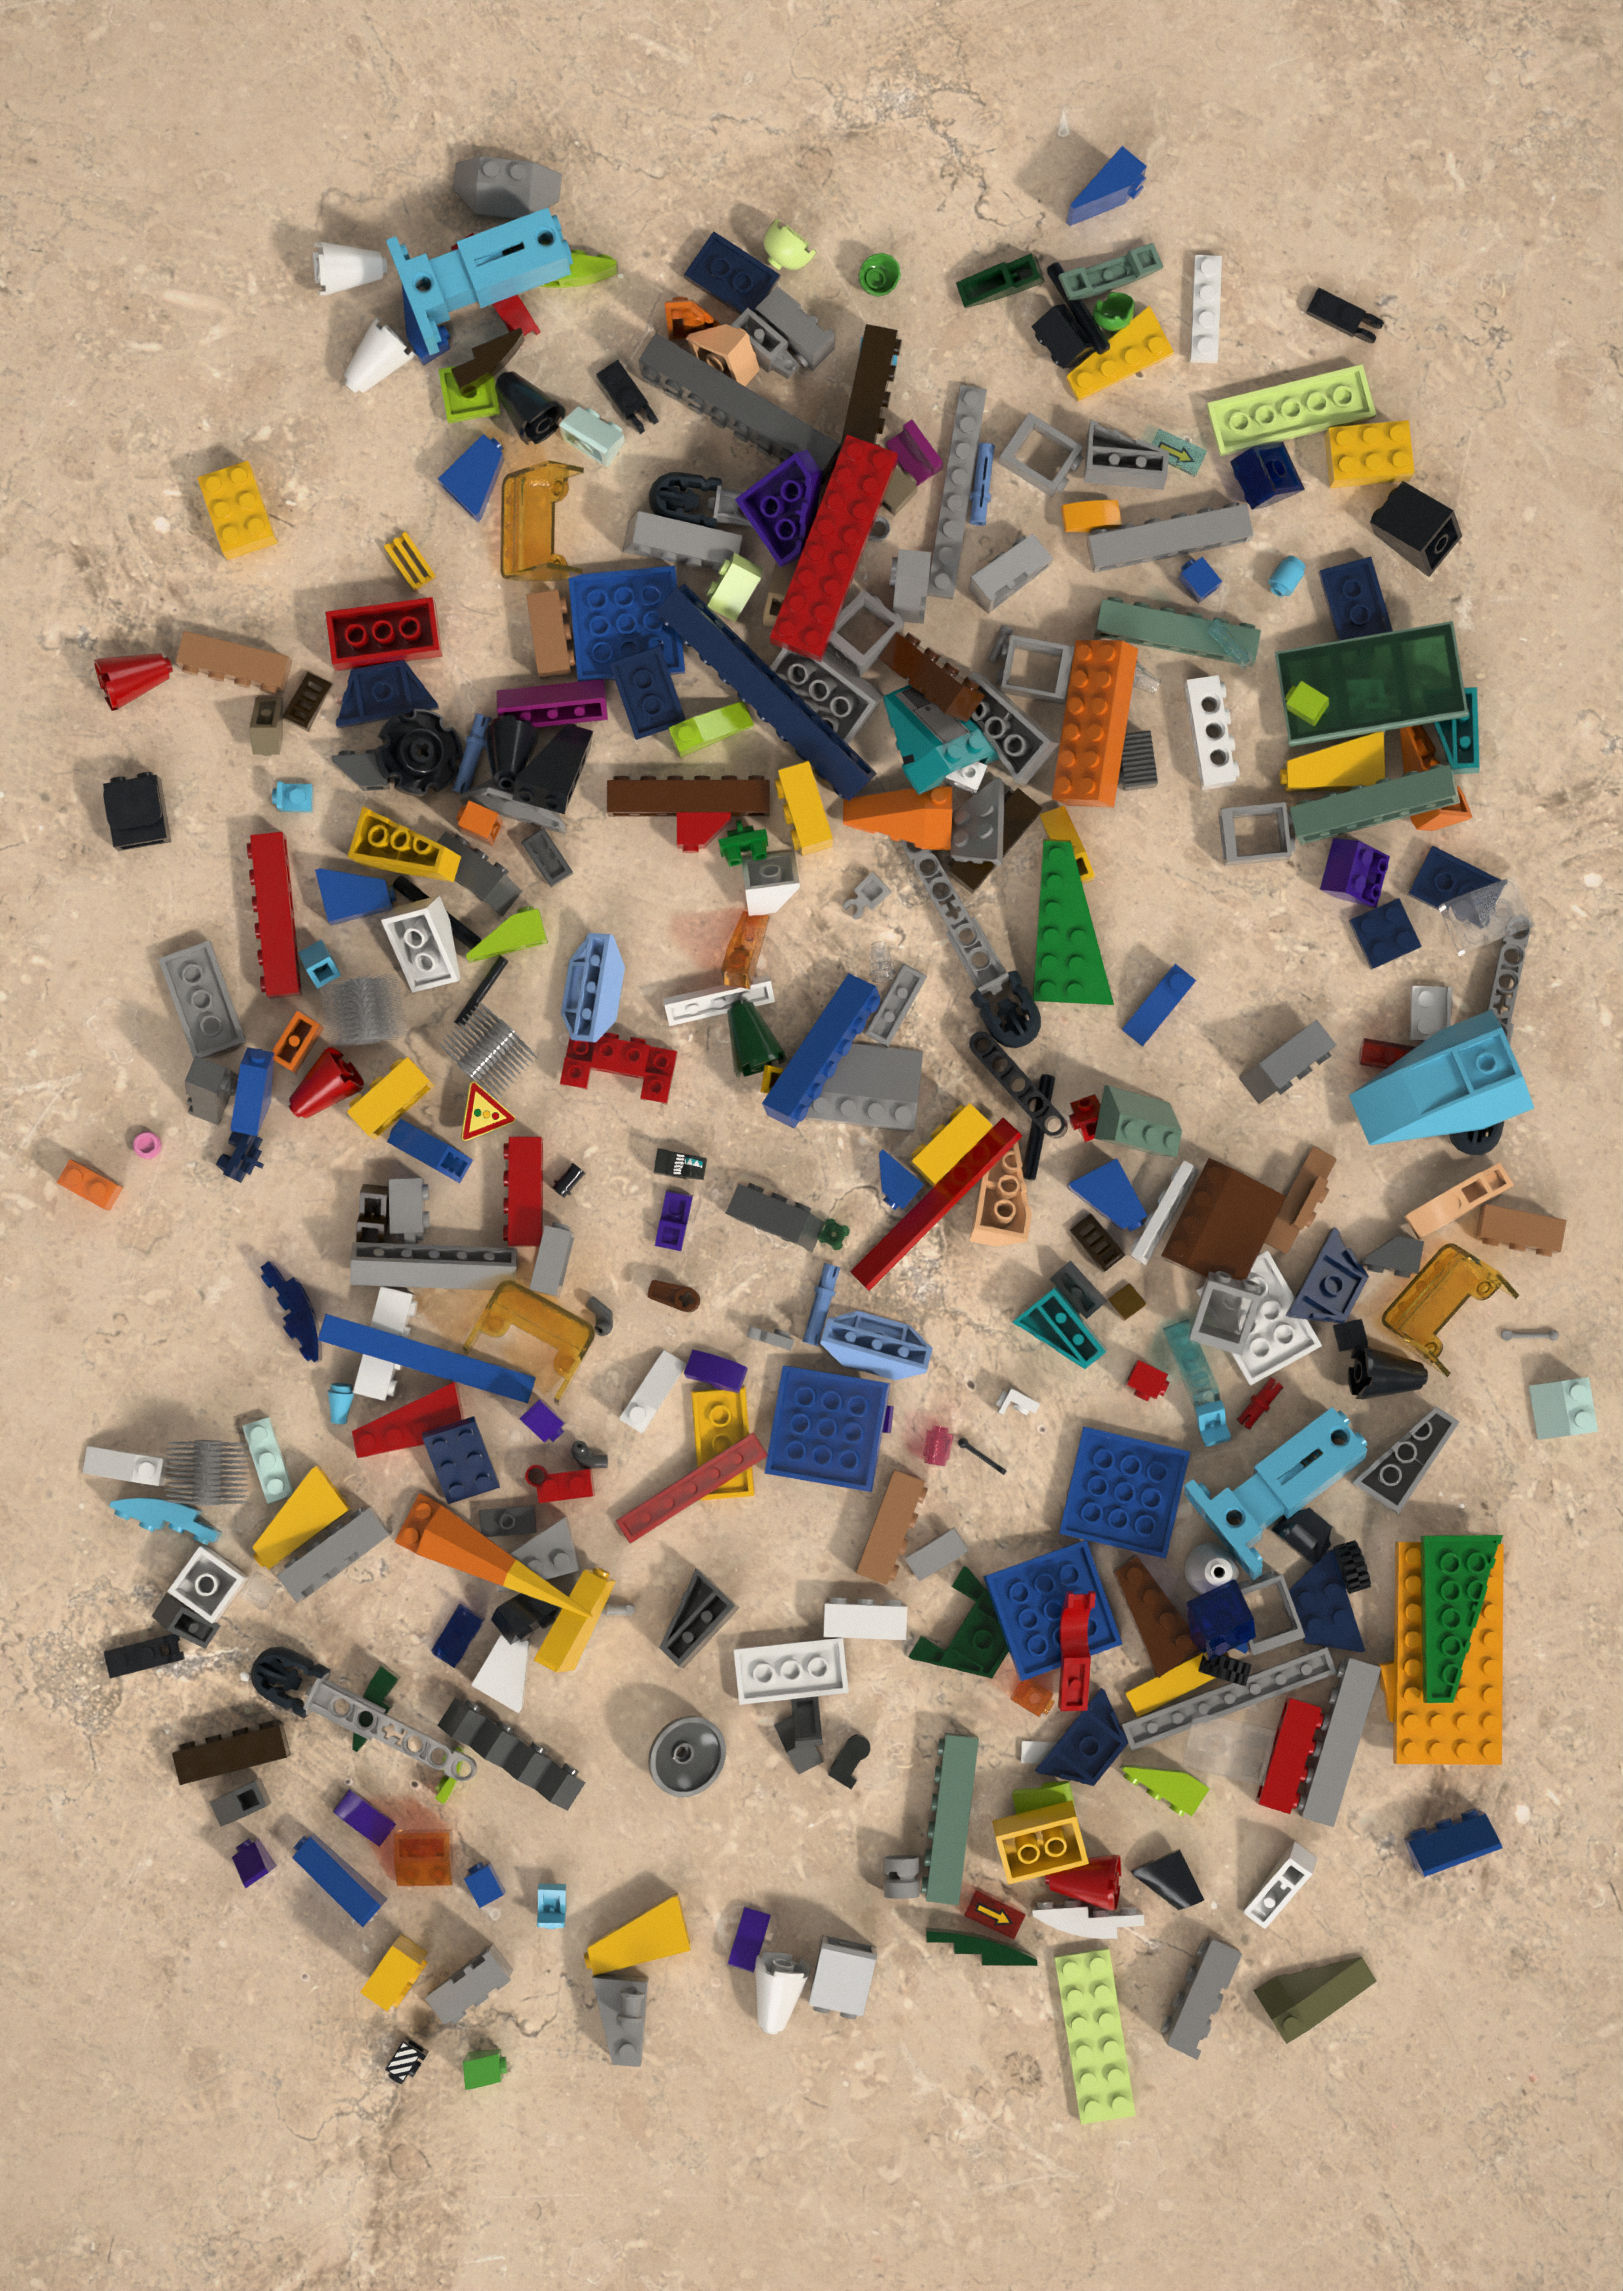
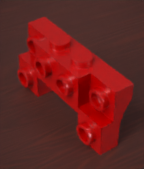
M607 1032L597 1042L575 1041L569 1037L560 1080L561 1086L567 1085L588 1090L592 1069L644 1079L640 1099L668 1105L678 1055L677 1051L652 1047L646 1044L645 1039L630 1037V1041L619 1040L620 1035Z

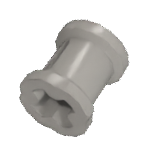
M633 1990L620 1991L622 2006L621 2014H618L617 2020L627 2023H641V2000L645 1998V1993Z

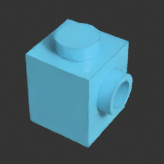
M322 939L298 952L307 973L317 989L341 976L333 957Z

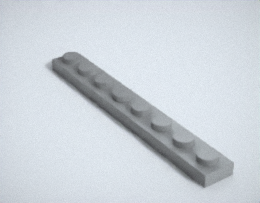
M960 386L927 596L951 600L954 597L987 389Z
M1323 1647L1249 1675L1246 1686L1230 1682L1145 1714L1139 1718L1121 1723L1132 1751L1334 1675L1337 1671L1328 1647Z

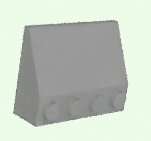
M783 648L770 666L848 745L866 724L884 697L883 693L862 677L857 676L828 651L825 652L822 662Z
M852 1043L848 1054L842 1056L838 1062L834 1075L824 1083L818 1099L813 1100L809 1106L806 1120L914 1132L923 1052Z

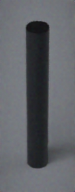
M501 955L498 957L454 1023L459 1026V1022L464 1026L466 1025L465 1020H469L467 1014L472 1016V1012L476 1010L474 1006H479V1002L483 1000L509 961Z

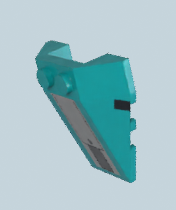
M907 685L884 695L883 701L891 728H894L897 750H900L903 759V772L918 795L940 786L946 775L977 761L987 765L1000 759L992 744L988 742L983 734L984 732L972 716L965 722L944 714L939 709L940 706L924 697V693L913 688L911 685Z

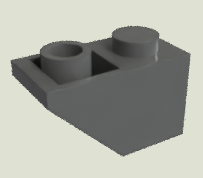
M375 749L366 750V754H355V751L350 750L339 751V755L332 756L334 765L363 791L390 790V777L384 779L381 775L375 759Z
M1400 1236L1393 1237L1362 1258L1361 1264L1367 1265L1368 1271L1383 1273L1384 1269L1394 1271V1276L1410 1278L1411 1274L1419 1273L1424 1241Z
M261 1778L210 1801L220 1827L250 1815L272 1803Z

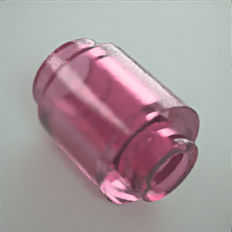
M933 1425L932 1431H926L923 1449L924 1463L946 1466L947 1460H950L954 1435L948 1433L949 1428Z

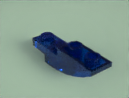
M268 1261L260 1267L264 1272L261 1278L270 1289L274 1286L279 1294L276 1299L285 1311L288 1309L291 1311L283 1317L286 1323L283 1328L292 1340L296 1337L302 1346L299 1348V1351L308 1362L312 1359L314 1363H319L322 1360V1342L317 1340L320 1328L313 1305L298 1278L293 1277L286 1281L275 1264Z

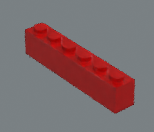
M283 832L250 835L251 843H247L248 859L253 860V869L249 870L251 886L255 885L256 896H252L253 911L258 912L259 923H255L256 939L261 940V949L257 950L259 966H263L264 976H260L262 993L266 992V996L269 999L302 996L287 838Z

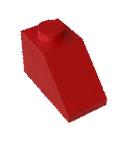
M677 812V849H682L683 853H698L699 849H705L731 823V812Z

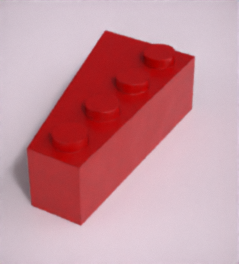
M453 1382L353 1430L352 1435L357 1458L425 1445L422 1438L423 1432L465 1419L458 1383Z

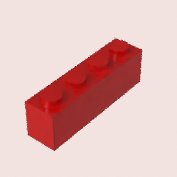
M509 1137V1143H504V1160H508V1170H504L503 1183L504 1187H508V1198L503 1199V1212L508 1214V1225H503V1241H508L509 1247H540L543 1236V1138Z
M1286 1696L1255 1800L1258 1805L1291 1814L1292 1808H1297L1300 1799V1793H1297L1299 1783H1304L1308 1772V1767L1305 1766L1307 1756H1312L1316 1745V1740H1313L1315 1729L1319 1730L1321 1728L1324 1714L1320 1713L1321 1707Z

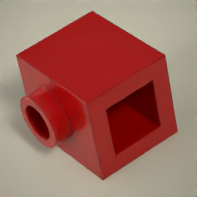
M1136 1360L1125 1386L1135 1390L1134 1396L1148 1402L1150 1398L1157 1399L1158 1395L1163 1397L1170 1382L1166 1380L1167 1373Z

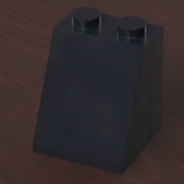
M1404 481L1390 492L1388 500L1373 513L1370 521L1374 535L1428 577L1432 575L1462 537L1454 510Z

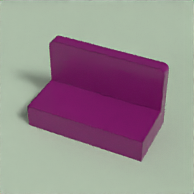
M912 419L903 425L901 433L886 443L889 450L898 453V463L904 471L915 478L917 481L916 486H919L943 468V461Z

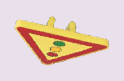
M475 1082L469 1083L461 1140L467 1141L515 1122V1116Z

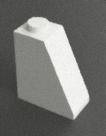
M501 1634L474 1679L472 1686L519 1713L524 1706L531 1640L527 1639L524 1642L518 1640L510 1645Z

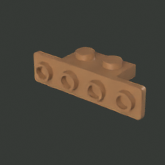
M1316 1147L1310 1150L1286 1196L1282 1208L1265 1240V1244L1287 1254L1299 1231L1304 1229L1305 1226H1311L1317 1214L1313 1211L1317 1202L1322 1204L1329 1192V1189L1326 1188L1327 1178L1337 1159Z

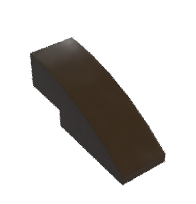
M521 327L472 348L474 359L451 369L462 396L490 380L513 358L525 341Z
M363 1184L359 1198L356 1242L386 1243L389 1186Z

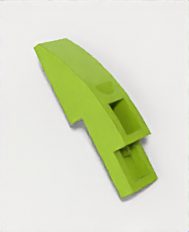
M571 250L573 264L569 265L571 274L538 287H578L605 280L617 274V260H613L611 256L605 254H598L595 257L589 256L581 250Z

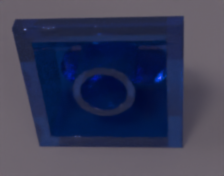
M1283 442L1253 446L1230 461L1234 476L1239 481L1245 500L1252 510L1268 507L1305 490Z
M1235 1579L1186 1602L1191 1640L1208 1661L1256 1637L1253 1615Z

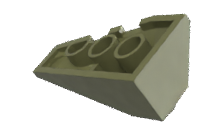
M1358 1957L1319 1968H1310L1297 1973L1279 1975L1253 1991L1282 2039L1288 2044L1312 2029L1377 1981L1364 1959Z

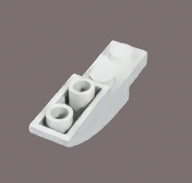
M1077 1899L1064 1900V1905H1053V1901L1037 1902V1906L1031 1907L1032 1915L1043 1923L1058 1930L1088 1938L1118 1939L1117 1927L1145 1926L1144 1914L1142 1911H1137V1907H1122L1120 1912L1109 1913V1910L1094 1909L1093 1914H1088L1086 1903H1081Z

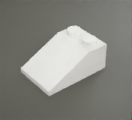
M440 895L393 907L381 919L412 993L460 980L451 923Z

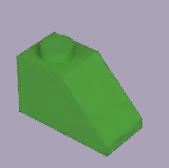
M501 2049L467 2053L463 2060L465 2090L502 2081L503 2074H507L506 2056L502 2057Z

